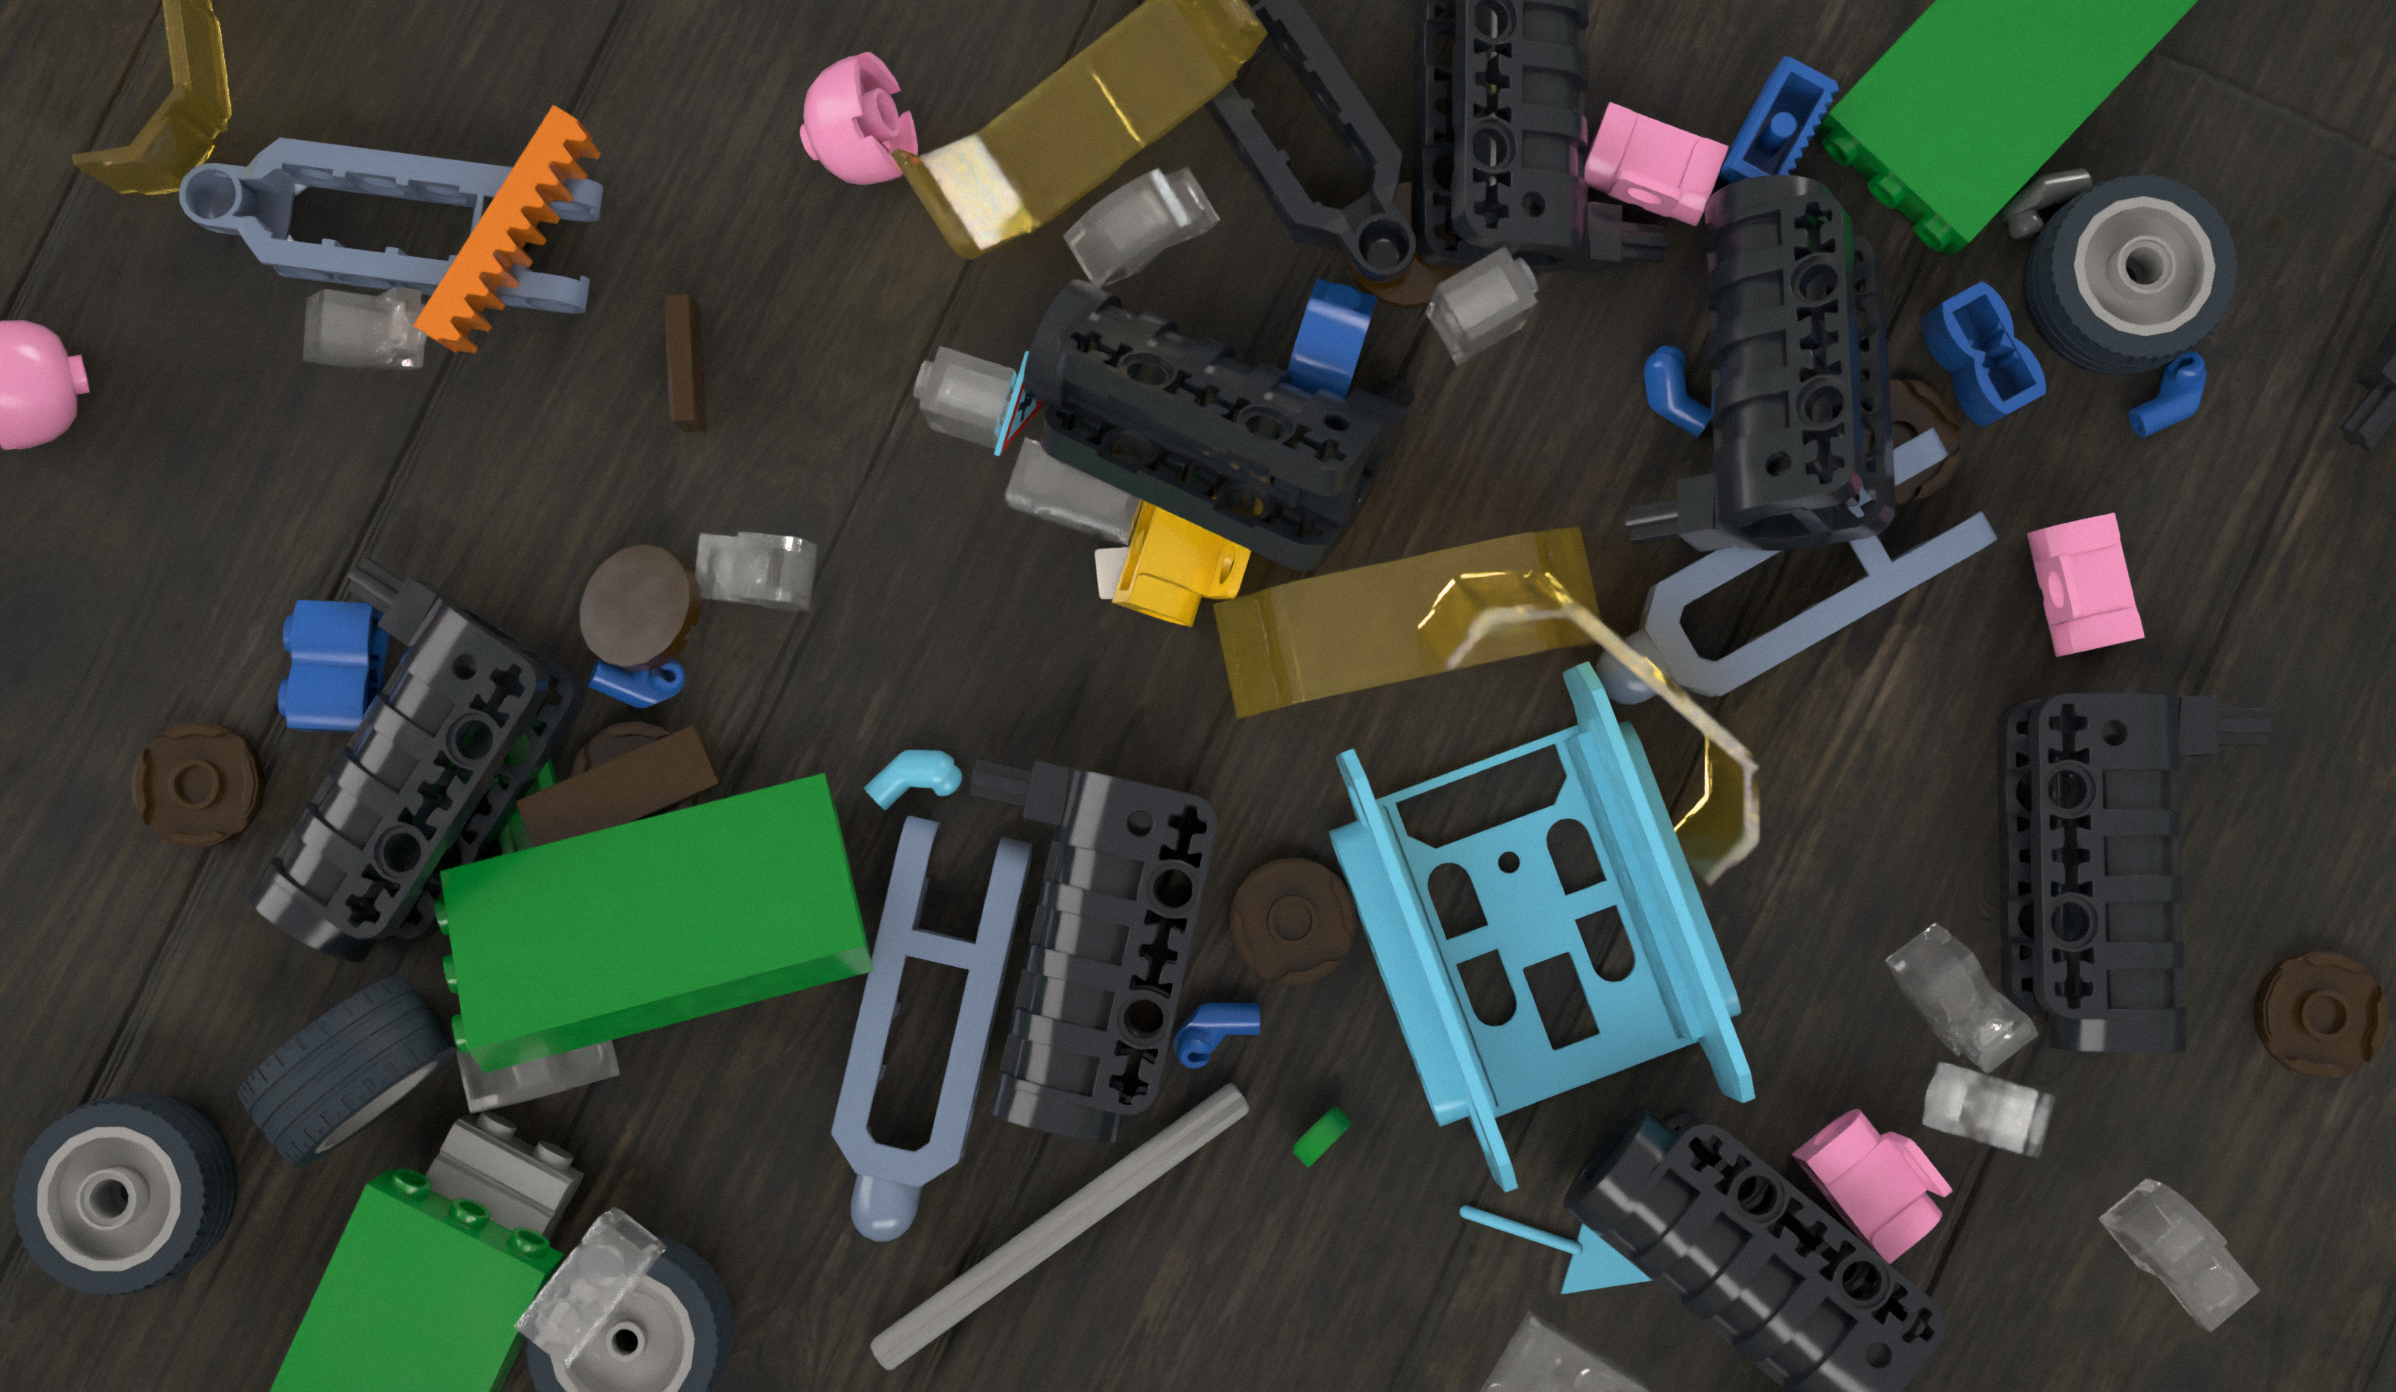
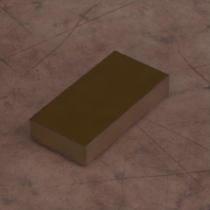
M689 294L666 295V299H664L670 420L684 432L707 431L700 306Z

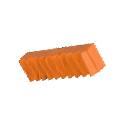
M554 105L551 107L413 324L415 328L454 353L462 351L475 354L478 347L468 335L471 329L489 332L492 327L482 314L485 308L503 310L505 307V303L496 293L497 288L503 286L516 289L519 285V282L509 270L512 264L526 267L531 266L533 261L523 247L526 243L545 244L546 238L537 228L540 221L554 224L559 222L560 217L551 207L552 201L571 202L574 196L565 186L564 182L567 178L585 181L588 176L579 165L578 160L580 157L598 159L601 155L591 141L593 137L578 119Z

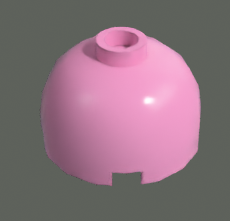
M864 52L839 60L820 73L807 91L803 112L804 124L800 127L803 146L813 160H820L828 171L843 181L859 185L876 184L899 178L903 174L908 173V170L914 169L918 162V142L910 110L904 112L899 118L891 95L900 92L901 89L883 61L871 52Z
M25 320L0 321L1 447L5 450L25 449L51 442L66 432L76 418L77 394L90 393L82 356L68 357L60 338L45 326Z

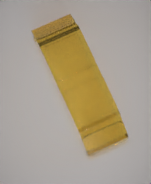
M162 0L174 89L130 146L74 154L72 157L75 166L120 194L139 192L144 195H158L178 192L183 178L190 170L204 164L214 149L215 141L213 139L219 132L228 131L227 119H230L232 116L221 30L217 16L212 12L211 0Z
M1147 0L978 133L922 156L899 148L891 155L952 250L960 257L972 260L1008 244L1014 238L1028 232L1033 233L1043 224L1052 221L1115 173L1131 157L1147 145L1157 141L1211 100L1227 84L1237 78L1236 73L1244 61H1248L1268 32L1246 0Z
M1580 527L1510 535L1415 557L1294 581L1213 605L1237 720L1242 719V721L1252 719V716L1307 701L1546 650L1579 645L1580 648L1590 647L1605 641Z
M1533 568L1528 575L1524 576L1521 572L1511 570L1456 575L1437 596L1432 605L1433 610L1418 626V629L1445 664L1452 670L1493 624L1569 616L1705 734V796L1674 828L1683 854L1691 866L1711 886L1728 867H1734L1739 864L1759 843V790L1756 780L1752 777L1759 767L1750 759L1754 754L1713 714L1646 656H1642L1623 636L1548 571L1542 575Z

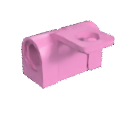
M1609 102L1599 119L1585 157V181L1588 183V187L1607 193L1608 196L1629 204L1633 203L1641 206L1643 209L1661 216H1669L1696 226L1705 210V204L1710 198L1729 146L1697 136Z
M2115 513L2064 523L2027 533L2039 589H2042L2043 605L2056 657L2145 638L2140 615L2137 612Z
M1860 1109L1851 1110L1838 1117L1791 1154L1855 1236L1889 1264L1922 1239L1940 1221L1942 1212L1926 1191L1929 1190L1944 1198L1953 1191L1913 1140L1892 1131L1880 1135Z

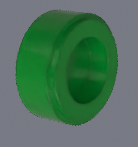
M1332 1107L1292 1147L1294 1149L1292 1153L1309 1168L1353 1122L1339 1107Z

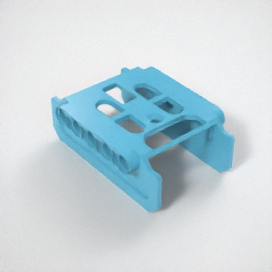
M1589 661L1563 672L1564 681L1575 708L1578 722L1576 726L1377 800L1373 796L1365 772L1354 749L1336 756L1357 821L1329 831L1330 839L1429 1105L1439 1127L1465 1117L1469 1118L1492 1177L1505 1192L1518 1188L1509 1155L1495 1121L1496 1117L1699 1041L1710 1061L1720 1090L1724 1095L1742 1103L1755 1099L1751 1071L1730 1019L1741 1013L1734 984L1641 741L1630 721L1626 720L1617 723L1604 686ZM1549 745H1555L1566 778L1554 805L1436 849L1407 836L1395 804L1396 802ZM1566 818L1576 820L1585 827L1606 879L1568 895L1564 893L1546 841L1551 826L1560 819ZM1508 851L1515 853L1520 861L1519 868L1509 874L1504 873L1498 865L1501 854ZM1443 863L1458 864L1465 869L1470 877L1487 922L1485 926L1450 939L1445 937L1427 884L1429 875L1434 868ZM1615 905L1633 950L1634 965L1627 977L1620 981L1610 982L1599 977L1593 969L1575 920ZM1497 949L1512 988L1516 1006L1514 1014L1509 1021L1502 1025L1489 1026L1479 1021L1476 1017L1456 964ZM1568 952L1597 1026L1598 1034L1553 1050L1523 969Z

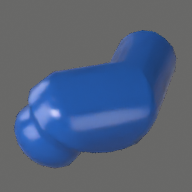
M1672 345L1661 346L1655 350L1654 354L1647 358L1643 370L1648 404L1654 412L1698 438L1711 419V409L1687 395L1684 367L1687 363L1684 353Z
M2190 350L2186 354L2170 361L2164 370L2157 398L2129 410L2130 424L2139 437H2147L2196 413L2207 378L2205 361L2201 355Z
M598 658L590 672L586 686L634 707L646 708L679 693L684 685L685 672L682 666L673 659L660 668L635 673L611 666Z
M1203 1003L1199 1005L1176 1032L1173 1045L1177 1059L1187 1068H1200L1208 1063L1210 1054L1227 1034L1259 1035L1260 1003Z

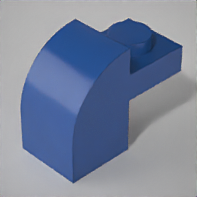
M1317 278L1287 372L1292 376L1293 386L1313 395L1321 389H1326L1346 398L1377 299L1376 296L1357 291L1348 285L1334 284Z

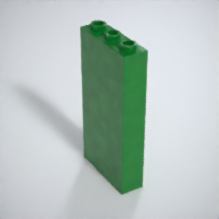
M1936 0L1826 115L1814 132L1822 138L1821 145L1833 160L1844 166L1851 165L1868 181V190L1877 201L1888 208L1899 209L1915 224L1913 230L1926 246L1938 252L1943 250L1951 258L1972 241L2198 0Z
M825 773L440 871L443 896L436 897L434 900L439 927L443 935H450L452 954L443 957L444 973L452 994L458 993L461 1008V1014L452 1016L455 1041L460 1053H469L484 1073L874 971L836 805Z
M389 1168L366 1184L270 1392H500L525 1341L533 1308L537 1305L535 1303L550 1278L558 1271L565 1254L549 1247L550 1242L548 1239L534 1230L517 1227L512 1231L490 1220L491 1212L476 1201L466 1198H456L452 1201L432 1191V1182L418 1172L409 1169L395 1170Z

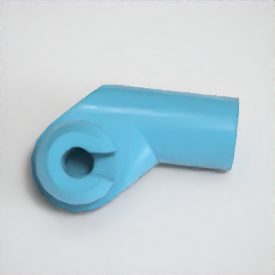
M906 750L891 761L864 789L879 806L887 810L910 787L932 788L938 796L950 795L960 786L962 773L954 765L953 757L943 751Z

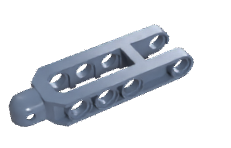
M280 137L258 153L247 167L206 163L191 169L182 180L179 189V201L184 213L205 229L217 233L242 236L258 260L264 265L273 266L274 270L283 277L432 296L457 256L449 255V260L444 261L408 256L399 248L386 247L385 253L345 248L336 240L322 239V245L294 241L289 232L295 197L308 187H317L472 207L474 212L471 235L513 167ZM567 178L564 184L574 198L571 202L553 200L551 203V207L560 219L583 222L599 220L603 186L590 179L582 181ZM512 264L509 270L517 279L519 285L516 289L499 286L496 290V293L507 306L581 314L586 312L590 279L581 276L579 281L564 276L533 272L529 267Z
M1934 428L1893 449L1895 486L1949 456ZM1863 485L1859 490V504L1849 507L1858 518L1864 516L1860 506L1872 500L1864 490ZM1979 511L1952 529L1914 546L1891 560L1876 535L1848 541L1867 574L1857 579L1856 583L1835 595L1801 610V614L1782 625L1746 641V645L1717 661L1698 657L1679 624L1684 606L1780 552L1745 549L1737 545L1717 549L1649 588L1639 630L1604 651L1596 664L1595 673L1604 686L1608 699L1618 704L1632 705L1646 701L1671 686L1710 697L1722 696L1978 552L1998 538L1983 512Z
M914 816L906 818L897 848L873 951L872 964L874 971L868 973L831 1132L854 1172L857 1173L851 1199L850 1215L855 1228L868 1239L876 1242H888L899 1238L909 1229L915 1219L923 1185L957 1164L960 1158L964 1156L1031 865L1033 843L1006 837L1001 838L991 873L976 941L919 928L930 878H926L928 861L936 832L940 829V822ZM908 956L969 970L930 1142L915 1152L876 1143L871 1135L872 1128L868 1127L876 1088L879 1081L884 1078L887 1066L882 1064L891 1024L893 1019L899 1014L901 1003L897 1002V997Z

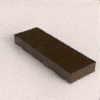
M693 724L527 796L515 803L534 847L644 819L722 785V781L698 725Z

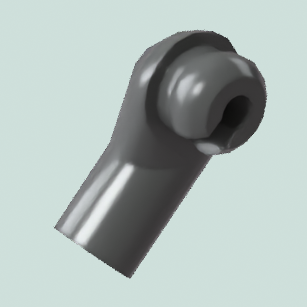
M2083 168L2040 175L2004 206L2002 222L2008 223L2009 236L2015 240H2021L2041 232L2044 223L2039 215V211L2050 205L2069 202L2086 189L2092 187L2089 173Z

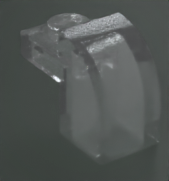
M1189 167L1164 176L1160 169H1156L1132 180L1102 199L1087 211L1063 237L1092 285L1101 288L1138 274L1165 248L1207 233L1220 221V218Z
M394 287L378 296H369L323 289L308 297L306 300L303 361L361 369L408 370L423 367L424 344L427 335L413 326L426 304H421V290Z
M738 531V537L700 533L695 577L701 589V599L761 605L770 609L808 611L811 605L818 545L800 537L741 531Z
M1934 922L1885 960L1901 990L1934 1034L1957 1057L1961 1054L1966 1055L1986 1074L2039 1035L2031 1018L1990 985L1974 953L1937 922Z
M612 1040L489 1073H484L469 1053L461 1054L459 1050H456L470 1114L547 1096L620 1075Z
M1939 1061L1935 1076L1932 1078L1927 1089L1922 1123L1951 1134L2039 1158L2056 1096Z
M2146 1178L2099 1218L2100 1222L2138 1268L2158 1276L2199 1327L2208 1332L2216 1329L2261 1291L2224 1247L2228 1242L2192 1204L2165 1184Z

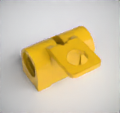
M1144 501L1112 603L1167 622L1192 627L1201 597L1234 599L1237 596L1251 550Z

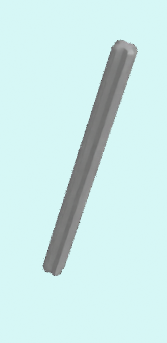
M1232 1083L1223 1086L876 1336L870 1345L875 1358L886 1370H893L1248 1113L1250 1108L1240 1090Z

